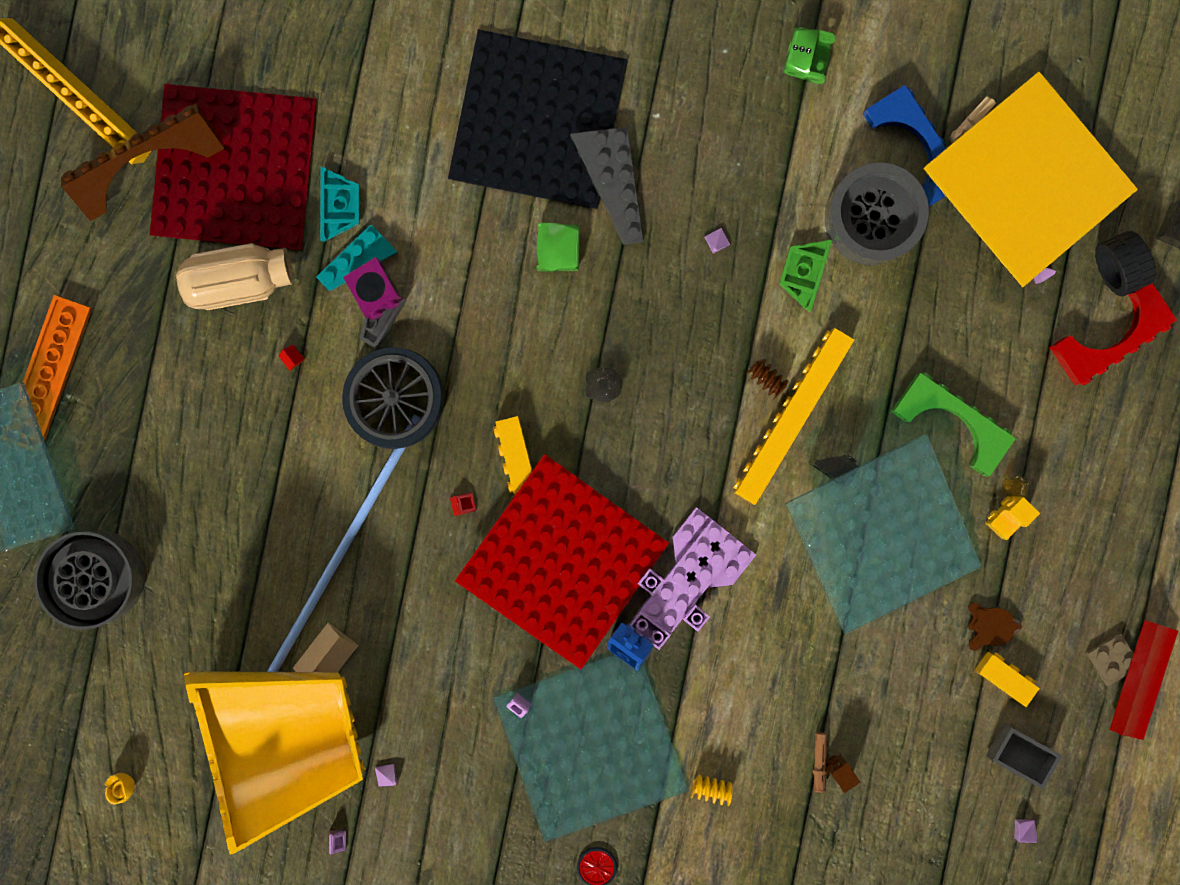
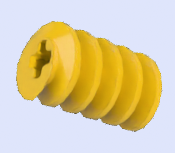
M699 774L694 779L690 797L692 798L697 793V798L700 800L702 795H705L706 802L712 797L714 804L717 799H720V805L727 801V806L729 807L733 794L732 783L727 782L725 786L724 780H720L717 783L716 778H713L710 782L709 776H706L703 780L702 775Z

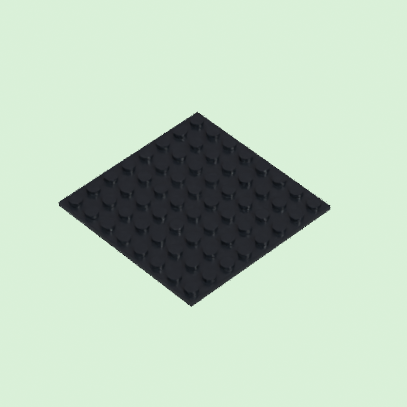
M478 29L448 180L598 209L600 196L570 134L614 129L627 59Z

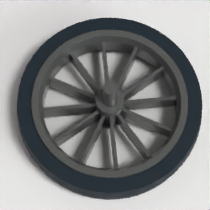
M382 348L361 358L349 372L343 387V410L352 429L368 443L386 449L405 448L426 438L438 424L444 408V388L435 368L420 354L404 348ZM392 363L406 364L395 388ZM385 364H388L390 389L375 370ZM412 366L421 375L400 390L409 368ZM373 372L386 391L381 392L363 384V382ZM424 379L428 392L404 395L406 391ZM365 386L381 393L383 398L359 400L361 387ZM428 396L426 411L405 402V398ZM385 401L363 417L360 404ZM403 404L424 412L423 417L416 425H414L402 408ZM387 406L379 426L375 430L367 423V420ZM397 408L400 409L412 426L411 429L399 433ZM392 409L395 434L381 433Z

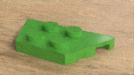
M832 240L791 246L787 254L779 285L809 312L812 311Z

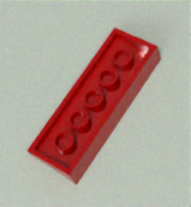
M1144 620L1109 730L1123 736L1144 740L1178 634L1177 630Z

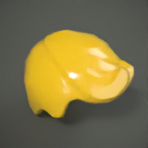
M127 773L113 774L105 782L107 786L105 796L110 804L124 803L135 791V782Z

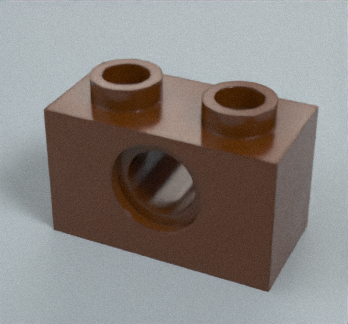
M841 754L838 756L834 755L828 759L826 768L844 793L861 783Z

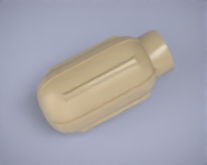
M250 243L192 254L190 258L185 259L179 265L176 280L180 296L188 307L212 310L266 300L277 287L292 285L294 283V274L291 259L286 248L270 251L268 248Z

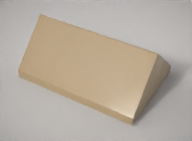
M328 622L293 669L295 672H339L359 645Z

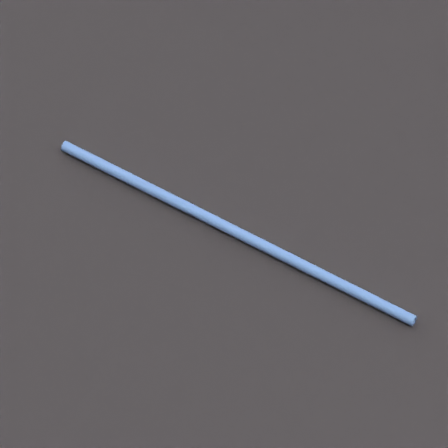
M415 414L411 418L414 425L421 419ZM410 423L407 425L405 431L412 428ZM405 448L394 449L267 672L279 671Z

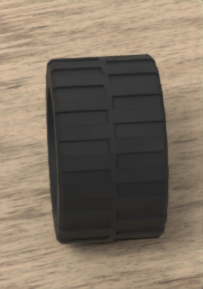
M1126 231L1097 245L1095 258L1098 270L1106 285L1116 295L1126 296L1155 281L1156 266L1154 258L1147 244L1137 233Z

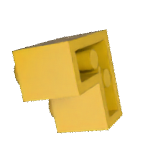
M1007 496L1001 502L1002 506L997 511L993 510L988 515V520L985 524L1001 539L1008 540L1020 526L1027 527L1040 513L1024 497Z

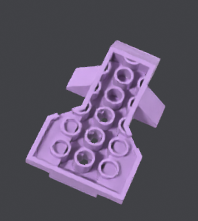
M697 507L672 537L675 565L668 574L662 578L649 568L638 582L651 595L638 610L630 625L636 629L639 635L648 637L652 641L651 644L658 650L668 640L682 619L699 632L710 616L695 604L707 588L733 585L756 556L754 552ZM718 541L719 549L711 551L712 546L710 544ZM704 556H706L707 564L705 566H700V561L698 559L700 557L704 558ZM692 571H694V576L696 578L693 581H688V576L686 574L688 572L692 573Z

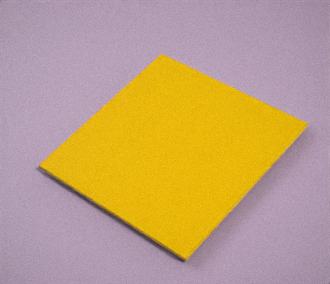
M1040 72L1036 73L923 168L1022 287L1028 284L1138 190Z

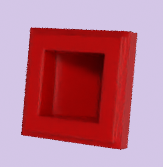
M294 344L283 349L278 355L289 371L305 360Z

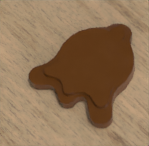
M975 602L970 603L968 606L972 614L968 628L976 631V635L968 644L969 648L973 651H977L985 645L998 646L1006 644L1022 628L1021 622L1014 619L1008 611L1002 608H983Z

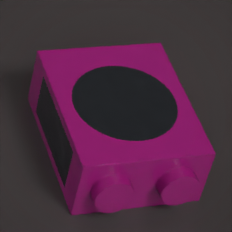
M376 257L343 277L364 316L370 320L381 317L387 309L396 308L399 302L403 300L382 261Z

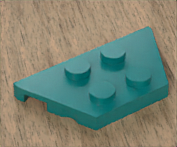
M321 167L320 241L325 242L360 224V185L325 167Z

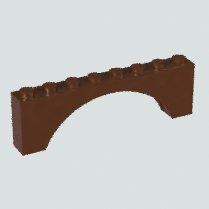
M198 104L189 105L182 112L168 116L158 125H151L147 131L133 135L125 143H118L112 150L100 153L90 162H83L79 168L65 172L61 177V187L85 216L92 221L107 213L106 195L109 184L117 171L131 159L149 151L166 148L189 150L209 158L224 149L223 139Z

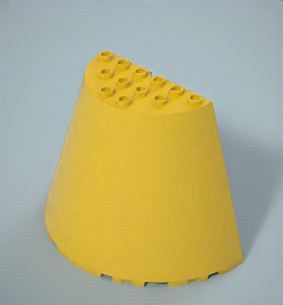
M189 671L184 673L189 702H193L212 772L230 855L242 850L363 780L362 772L365 769L363 761L358 758L361 755L359 743H357L356 728L353 725L354 717L349 706L351 705L349 695L346 692L347 684L345 677H341L338 672Z

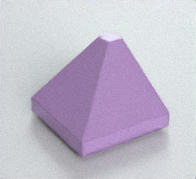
M722 228L704 237L713 254L730 245Z
M394 763L375 767L379 786H394L398 783Z

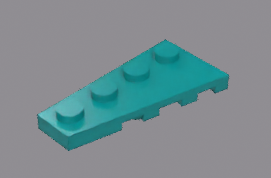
M370 225L316 278L331 292L346 283L343 278L344 276L376 257L383 262L398 252Z

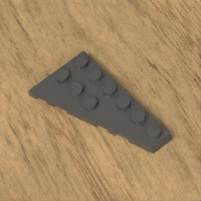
M627 127L570 134L623 245L642 243V229Z

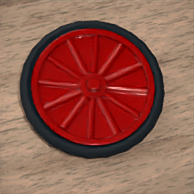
M601 847L590 848L579 857L577 873L586 885H608L617 873V862L608 850Z

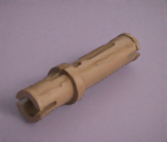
M822 732L815 733L814 769H812V774H814L813 791L819 793L826 792L825 783L826 775H828V770H826L827 733Z

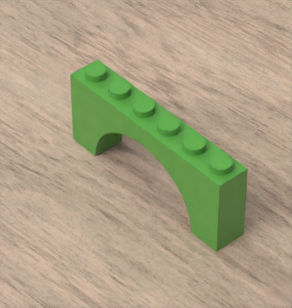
M925 372L923 374H916L890 412L905 422H911L916 415L932 408L943 409L955 414L967 425L973 437L974 454L969 466L983 476L990 477L1016 439L1011 435L1012 432L1005 427L1000 428L997 426L993 418L981 415V411L977 407L965 404V400L961 396L949 393V388L941 383L938 385L933 382V377Z

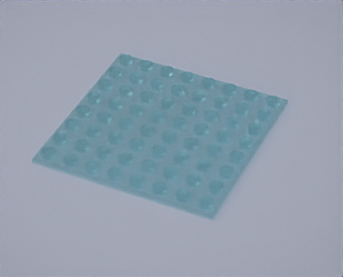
M927 434L785 503L844 634L982 567Z
M612 655L584 665L581 670L575 668L494 697L544 842L688 791L644 664L637 672L616 655ZM516 693L532 704L529 711L522 718L506 707Z

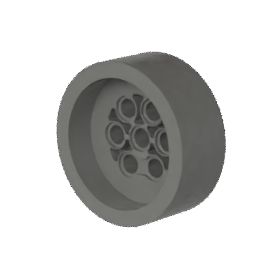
M870 163L850 172L832 191L825 208V228L829 239L832 240L833 246L847 259L863 265H881L897 259L918 243L928 223L929 206L923 187L910 172L894 164ZM865 194L872 195L873 201L868 202L865 199ZM885 198L891 201V207L884 205L883 200ZM852 207L859 209L860 213L858 216L852 214ZM870 212H875L878 215L877 221L870 218ZM889 217L896 219L895 226L889 223ZM858 225L864 228V234L857 232L856 227ZM876 230H879V231L882 232V234H883V238H882V239H878V238L875 236V231H876Z
M94 529L70 533L52 542L40 556L34 573L35 593L43 610L57 623L73 629H93L114 622L132 610L143 591L144 567L133 545L114 532ZM85 556L90 558L89 565L84 561ZM68 565L73 568L72 574L67 571ZM102 566L107 570L106 575L101 573ZM85 575L89 577V584L84 582ZM68 584L72 587L71 594L66 589ZM101 585L106 588L105 595L100 591ZM84 594L89 598L88 604L83 601Z

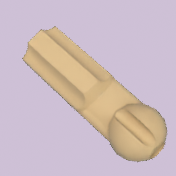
M986 96L964 122L952 132L950 136L951 144L998 106L992 98Z

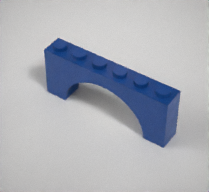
M906 85L865 110L863 116L872 130L881 126L894 125L913 133L925 148L928 164L946 150L945 141L937 135L932 121H928L924 115V108L917 104L913 91L907 88ZM927 174L922 187L930 207L944 198L945 194Z

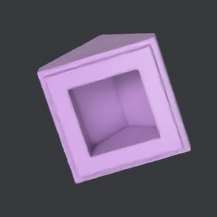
M1046 267L1034 278L1035 283L1038 284L1054 275L1056 271Z
M516 693L506 707L522 718L529 711L532 704Z
M330 830L329 854L345 851L346 831Z

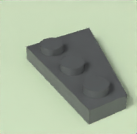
M402 297L403 300L399 302L396 308L387 309L377 319L370 320L365 317L360 340L378 350L407 300Z

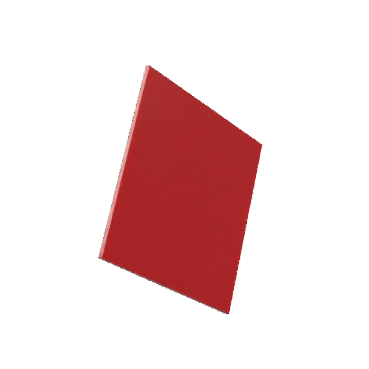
M544 454L457 576L455 582L581 670L640 586L638 582L649 568L652 569L669 542Z

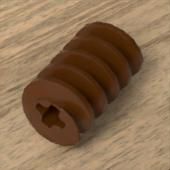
M766 359L758 360L745 374L748 375L752 372L751 379L758 378L757 385L764 383L762 390L769 388L768 395L770 396L775 393V399L787 387L789 381L786 379L781 382L782 374L775 376L777 370L770 371L771 364L764 366Z

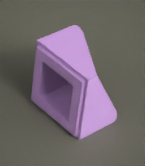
M1015 819L1014 838L1018 842L1037 843L1035 820Z

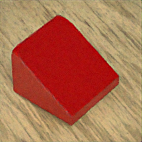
M473 492L450 497L454 516L477 511Z

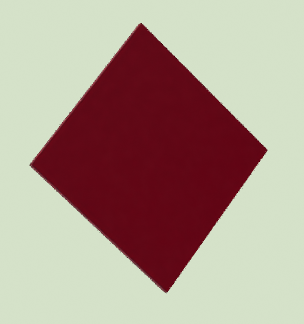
M164 84L160 123L168 116L182 112L186 106H193L197 103L223 139L224 149L209 158L184 149H158L149 236L239 245L253 243L262 247L302 251L317 99Z

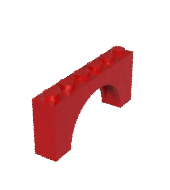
M1153 283L1128 294L1133 305L1132 323L1125 336L1115 345L1102 350L1091 349L1081 345L1072 335H1069L1049 347L1074 385L1082 384L1084 386L1090 383L1094 375L1103 374L1109 370V365L1112 363L1115 365L1125 359L1124 355L1138 351L1141 348L1139 345L1144 342L1149 343L1157 338V333L1160 331L1162 333L1173 327L1171 324L1177 321V319Z

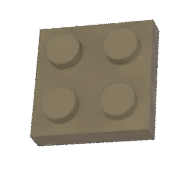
M1120 633L1086 652L1106 686L1112 685L1127 675L1133 657V652Z

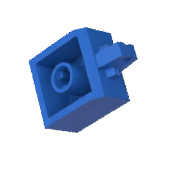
M621 623L608 641L607 650L638 672L651 655L654 645L651 644L652 641L644 635L641 637L637 634L633 626Z

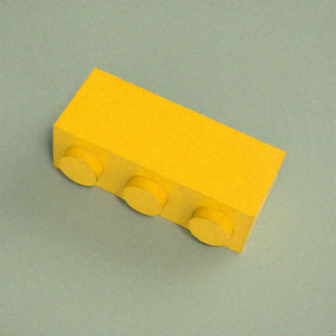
M987 652L974 670L1017 702L1027 707L1040 689L1034 685L1036 681L1028 675L1023 677L1019 674L1021 670L1013 664L1009 666L1003 662L1005 658L998 653L991 654Z

